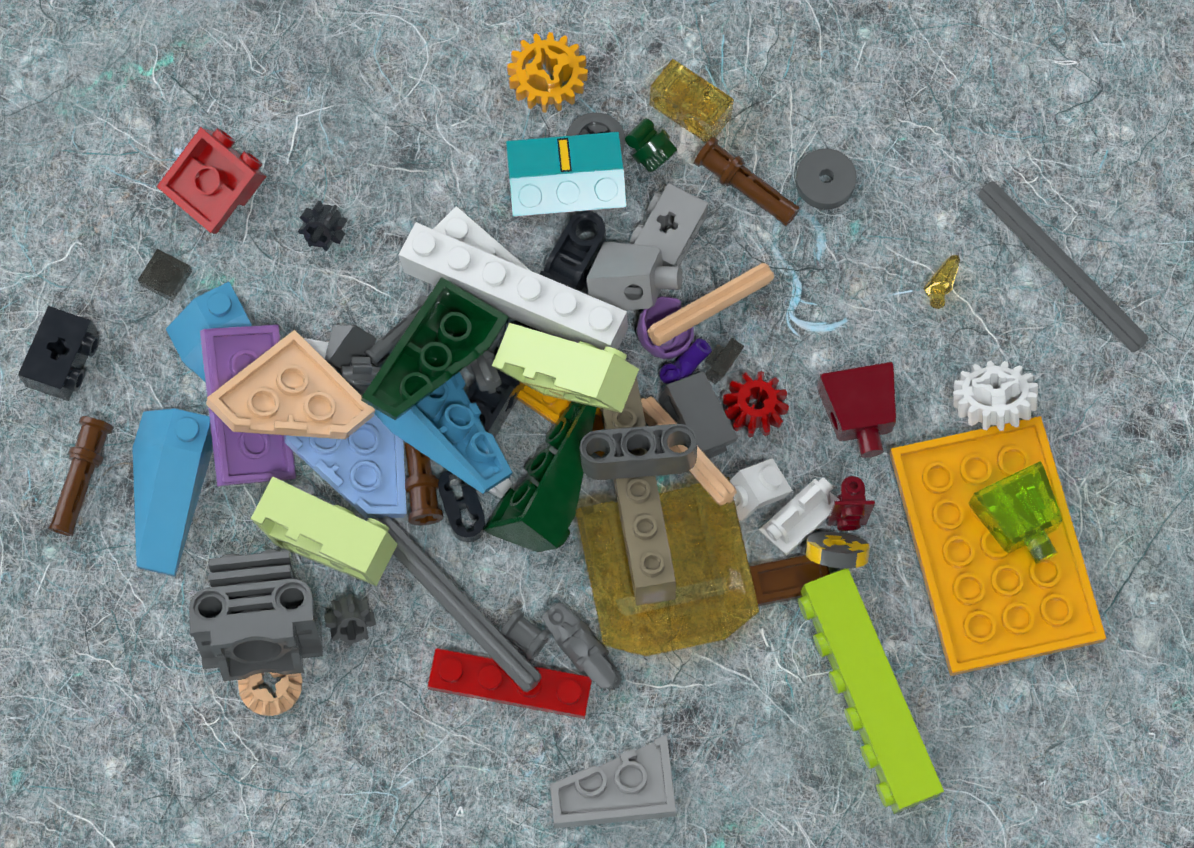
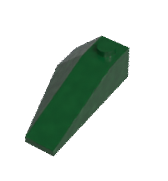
M441 277L361 397V401L391 419L397 420L489 350L509 316Z
M576 402L569 404L546 436L545 441L549 446L538 453L534 459H529L523 468L528 472V475L516 491L512 488L508 489L499 501L484 531L492 536L535 552L557 549L566 542L570 535L569 527L576 515L584 475L581 466L580 443L583 437L593 430L597 407Z

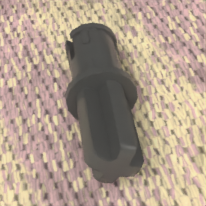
M487 350L466 366L469 373L474 375L480 391H488L489 394L495 393V388L501 385L498 371L492 366L495 354L491 350Z

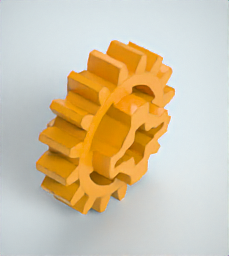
M553 32L548 33L546 40H541L540 36L536 33L533 36L534 43L529 44L527 41L522 40L520 41L521 52L515 50L511 52V61L513 63L507 65L508 75L511 76L509 77L510 89H516V99L518 101L526 97L528 98L527 104L529 109H532L538 103L541 104L542 112L544 113L547 112L549 105L554 104L558 111H561L562 101L566 100L573 105L575 103L574 92L578 94H583L584 92L583 82L588 80V69H585L586 56H578V44L568 47V37L565 35L559 41H555ZM543 64L545 65L546 70H548L549 73L553 76V80L550 79L549 74H547L546 71L543 69ZM568 81L567 84L561 88L563 82Z

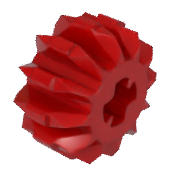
M763 371L758 372L756 380H752L751 376L745 372L741 377L742 383L731 381L729 384L731 393L725 394L723 398V403L729 406L725 410L727 418L736 419L733 429L739 431L744 426L748 427L747 436L750 438L754 436L756 428H759L764 436L770 434V425L780 428L783 423L780 415L787 414L789 410V405L783 402L788 394L786 389H776L779 382L777 377L765 382ZM756 399L757 404L760 401L763 402L762 409H754L755 404L750 407V400Z

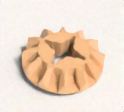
M268 672L273 678L279 676L281 678V681L275 684L276 698L266 688H258L264 682V673L238 680L239 695L244 704L253 712L264 716H274L286 712L297 702L302 691L301 673L282 675Z

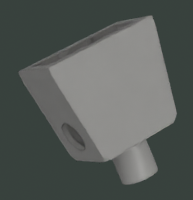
M604 242L586 278L589 296L622 310L649 309L654 307L661 289H681L682 269L681 267L663 266L662 252L658 247Z

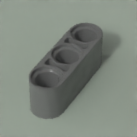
M685 424L592 431L586 434L580 443L581 466L583 472L594 480L685 473L691 470L697 461V436L694 430ZM675 445H683L688 450L677 453L670 448ZM636 448H643L648 451V453L642 456H635L630 452ZM597 451L608 454L603 459H593L590 457L592 453Z

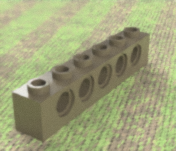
M637 376L622 413L600 408L604 430L646 426ZM636 448L630 453L635 456H642L648 453V451L643 448ZM656 476L613 479L636 606L675 600L676 580Z

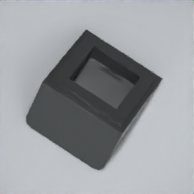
M356 325L332 326L325 360L338 370H340L341 366H350L352 357H366L364 352L375 344L376 337Z

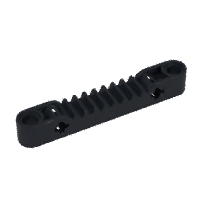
M583 211L574 215L551 251L544 271L541 270L540 275L581 292L587 283L586 278L603 243L607 242L605 222L602 217L591 211ZM584 232H593L596 234L595 238L591 240H582L579 238V236ZM516 320L511 321L512 324L539 331ZM496 346V348L494 349V354H495V356H496V354H497V352H498V349H499V347H497V346ZM498 369L501 385L495 388V393L489 394L488 391H480L476 380L467 392L470 402L476 403L481 411L479 419L485 423L484 429L492 434L494 438L517 402L520 390H523L525 384Z

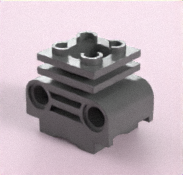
M268 549L259 554L249 555L231 553L225 554L220 558L208 559V566L211 572L209 573L211 587L197 592L191 599L189 606L190 635L195 639L202 658L203 669L220 668L223 681H233L266 672L282 675L304 673L303 658L323 656L322 630L310 587L305 582L297 579L289 550Z

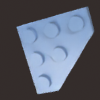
M375 414L374 417L346 439L284 435V443L365 518H384L385 516L404 518L407 514L403 440L393 434Z

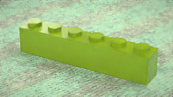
M849 568L804 584L801 590L802 597L798 598L799 608L806 621L811 619L817 631V634L813 635L815 646L821 657H828L833 671L829 672L831 684L837 694L843 693L849 707L844 709L847 722L853 732L858 730L864 742V745L860 747L861 754L868 769L875 768L880 783L876 784V788L884 807L891 806L893 813L896 814L940 796L944 789Z

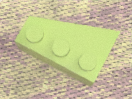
M509 323L492 364L496 369L545 396L620 413L624 409L639 368L625 361L627 355L617 349L606 346L603 351L586 342L579 341L576 343Z
M275 477L271 478L251 517V520L276 546L377 586L398 545L388 533L389 527L372 518H368L365 521L342 506L329 504Z

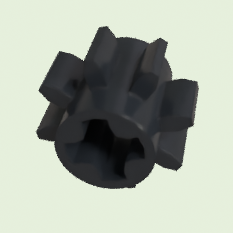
M318 201L312 210L306 208L300 216L304 223L298 230V233L304 235L309 247H323L325 251H328L333 242L340 244L345 236L344 231L341 229L346 224L347 218L341 216L337 210V205H323L321 201Z

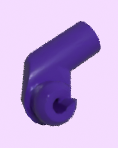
M697 339L673 364L669 363L661 368V381L665 384H670L691 376L699 364L712 352L710 345L703 339Z

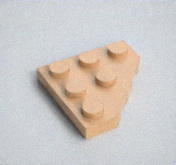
M295 330L207 397L206 405L233 432L346 439L374 417L375 409L361 401L362 396Z

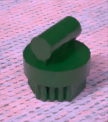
M647 118L643 119L625 137L627 145L635 149L631 156L638 164L641 163L648 172L658 169L677 151V148L669 140L670 136L664 128L656 131L654 123Z

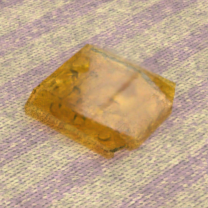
M700 483L692 484L686 488L659 493L676 580L675 600L636 606L617 502L610 501L577 508L575 515L602 643L605 647L649 657L724 641L759 613L735 501L733 500L730 504H717Z

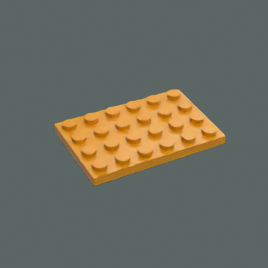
M1041 416L1033 417L1030 420H1019L1018 427L1006 423L1003 431H999L996 425L989 427L988 430L978 429L890 449L889 455L950 676L1097 644L1107 639ZM1034 474L1044 500L1043 507L1045 510L1042 511L1043 519L1052 532L1044 536L1036 534L1031 541H1021L1019 548L1009 552L1005 538L1000 533L988 529L970 504L992 493H995V497L999 501L996 491ZM1001 505V507L1006 512L1016 516L1017 523L1020 526L1023 534H1025V530L1029 532V530L1032 529V527L1028 525L1026 522H1024L1021 518L1007 511ZM1018 527V535H1019V534H1022V532L1020 531V529H1019V527ZM1045 543L1053 557L1038 564L1030 550Z

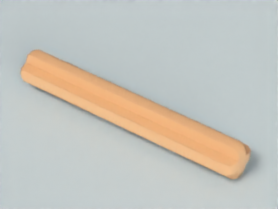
M761 263L654 323L648 328L647 334L654 345L660 346L768 285L774 279V273L770 270L768 264Z
M654 397L641 398L645 423L648 426L677 424ZM675 445L670 448L677 453L688 450L683 445ZM697 446V461L689 472L717 504H730L737 493L736 488Z

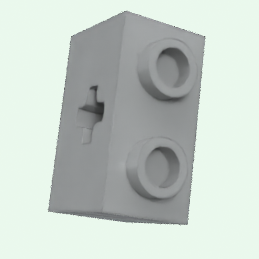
M668 183L662 195L656 192L647 209V213L650 216L645 225L640 223L637 225L631 236L630 244L658 247L662 252L663 266L680 267L707 218L708 202ZM668 226H670V227L673 228V229L669 228L666 233H664V232L661 231V230L665 231Z

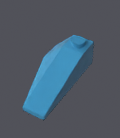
M227 282L194 298L171 322L166 331L182 362L206 383L200 331L212 328L252 326L230 282Z
M460 372L397 420H393L375 409L374 414L393 434L482 494L508 479L513 473L494 436L484 429L479 419L481 411L477 404L471 403L463 388L466 383Z
M175 408L144 411L132 447L136 566L140 569L176 577L213 452L210 417Z

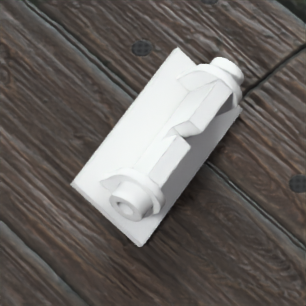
M821 478L819 481L814 479L764 524L759 531L787 556L829 517L834 501L840 500L830 492L833 487L825 478Z

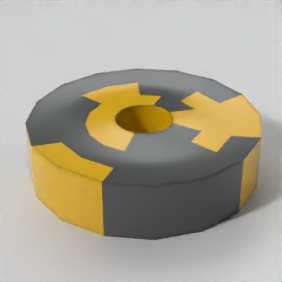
M818 532L807 537L806 557L815 563L843 569L858 568L868 563L870 545L860 537L840 532Z

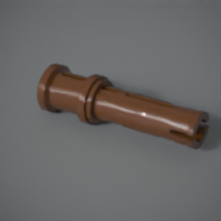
M712 137L700 150L694 160V164L698 167L703 165L720 178V184L723 186L732 185L787 227L801 207L788 200L780 192L745 167L746 163L742 157H734L718 145V139Z
M81 416L79 419L81 429L75 447H70L68 452L69 459L72 461L54 515L48 527L49 530L65 536H73L74 534L73 531L94 469L98 468L103 462L104 458L101 456L107 435L112 434L114 426L88 416Z
M405 442L409 478L405 481L406 493H409L411 506L408 522L418 526L440 522L444 516L443 511L438 508L436 490L439 489V480L435 475H432L430 458Z

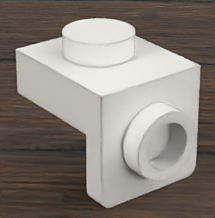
M772 458L740 470L730 480L737 493L729 505L738 519L742 521L752 515L758 508L784 499L793 490Z

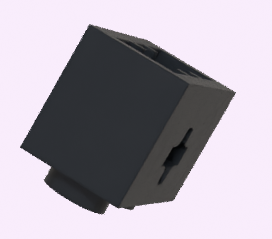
M48 306L18 373L27 388L69 401L73 391H78L82 385L85 374L83 367L88 356L92 357L98 348L99 335L92 321Z

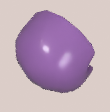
M658 297L654 307L644 309L638 318L636 329L638 340L654 357L673 359L683 354L694 339L693 327L660 346L654 345L647 334V330L651 325L681 309V301L677 298Z

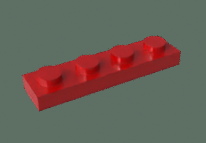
M436 648L427 687L428 690L585 719L592 680L588 676L533 666L541 674L542 678L534 689L525 692L492 658Z

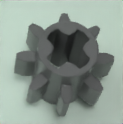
M352 357L350 366H341L340 375L363 396L381 368L372 367L370 365V357Z
M348 594L347 597H343L338 601L332 600L333 613L324 614L326 627L330 628L332 640L335 641L340 638L348 643L349 646L362 639L367 640L369 638L367 627L376 625L373 612H370L368 600L363 599L359 601L352 594Z

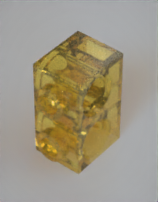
M673 58L651 85L650 106L706 143L712 137L716 138L732 117L734 99Z

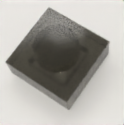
M157 249L138 278V282L144 288L173 302L191 274L192 269L190 265Z
M731 338L724 346L717 343L704 361L710 365L705 372L708 380L716 385L725 376L744 348V345L734 338Z

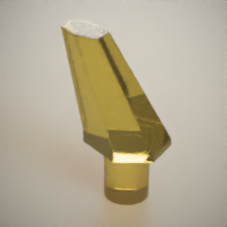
M959 255L948 257L924 286L926 294L930 297L931 307L940 309L945 306L946 294L953 290V284L961 260Z

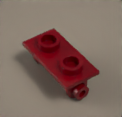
M849 476L843 480L841 494L837 496L840 501H834L827 520V526H837V529L841 531H854L860 529L861 525H866L875 505V500L866 501L864 482L859 477Z

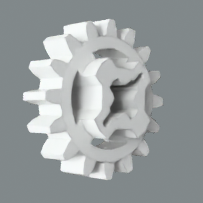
M992 361L987 362L986 368H981L979 365L974 364L972 365V373L962 371L961 380H955L953 406L958 408L959 418L968 416V424L971 426L981 422L983 423V430H988L991 425H997L999 431H1003L1006 423L1018 427L1019 418L1030 420L1031 411L1037 410L1038 383H1033V375L1031 373L1022 375V366L1020 365L1009 369L1008 362L1006 361L1000 367L994 366Z

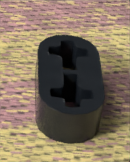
M447 470L440 476L438 487L451 531L460 541L474 542L484 534L486 526L476 489L469 484L463 486L462 495L464 500L457 502L454 492L446 491V489L451 487L450 481L453 479H457L459 484H465L466 482ZM466 508L471 520H479L474 523V530L467 532L465 527L457 526L462 523L460 510Z

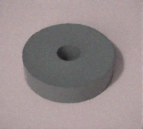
M818 149L810 152L801 160L796 174V189L800 197L810 206L824 210L834 209L842 206L850 199L855 188L857 175L853 163L845 154L834 149ZM827 175L831 177L832 181L824 183L819 177Z

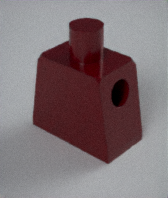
M893 362L820 374L817 390L837 439L842 442L857 439L862 458L875 457L882 454L884 450L880 435L891 433L896 423Z

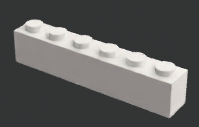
M417 222L414 224L399 253L404 273L434 286L443 277L509 316V318L546 334L576 343L579 341L586 342L604 351L606 346L618 350L628 330L627 311Z

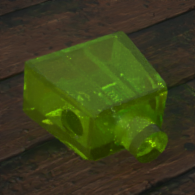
M1041 461L973 494L968 503L1007 553H1011L1026 545L1036 564L1042 563L1057 554L1048 534L1057 530L1062 523V516Z

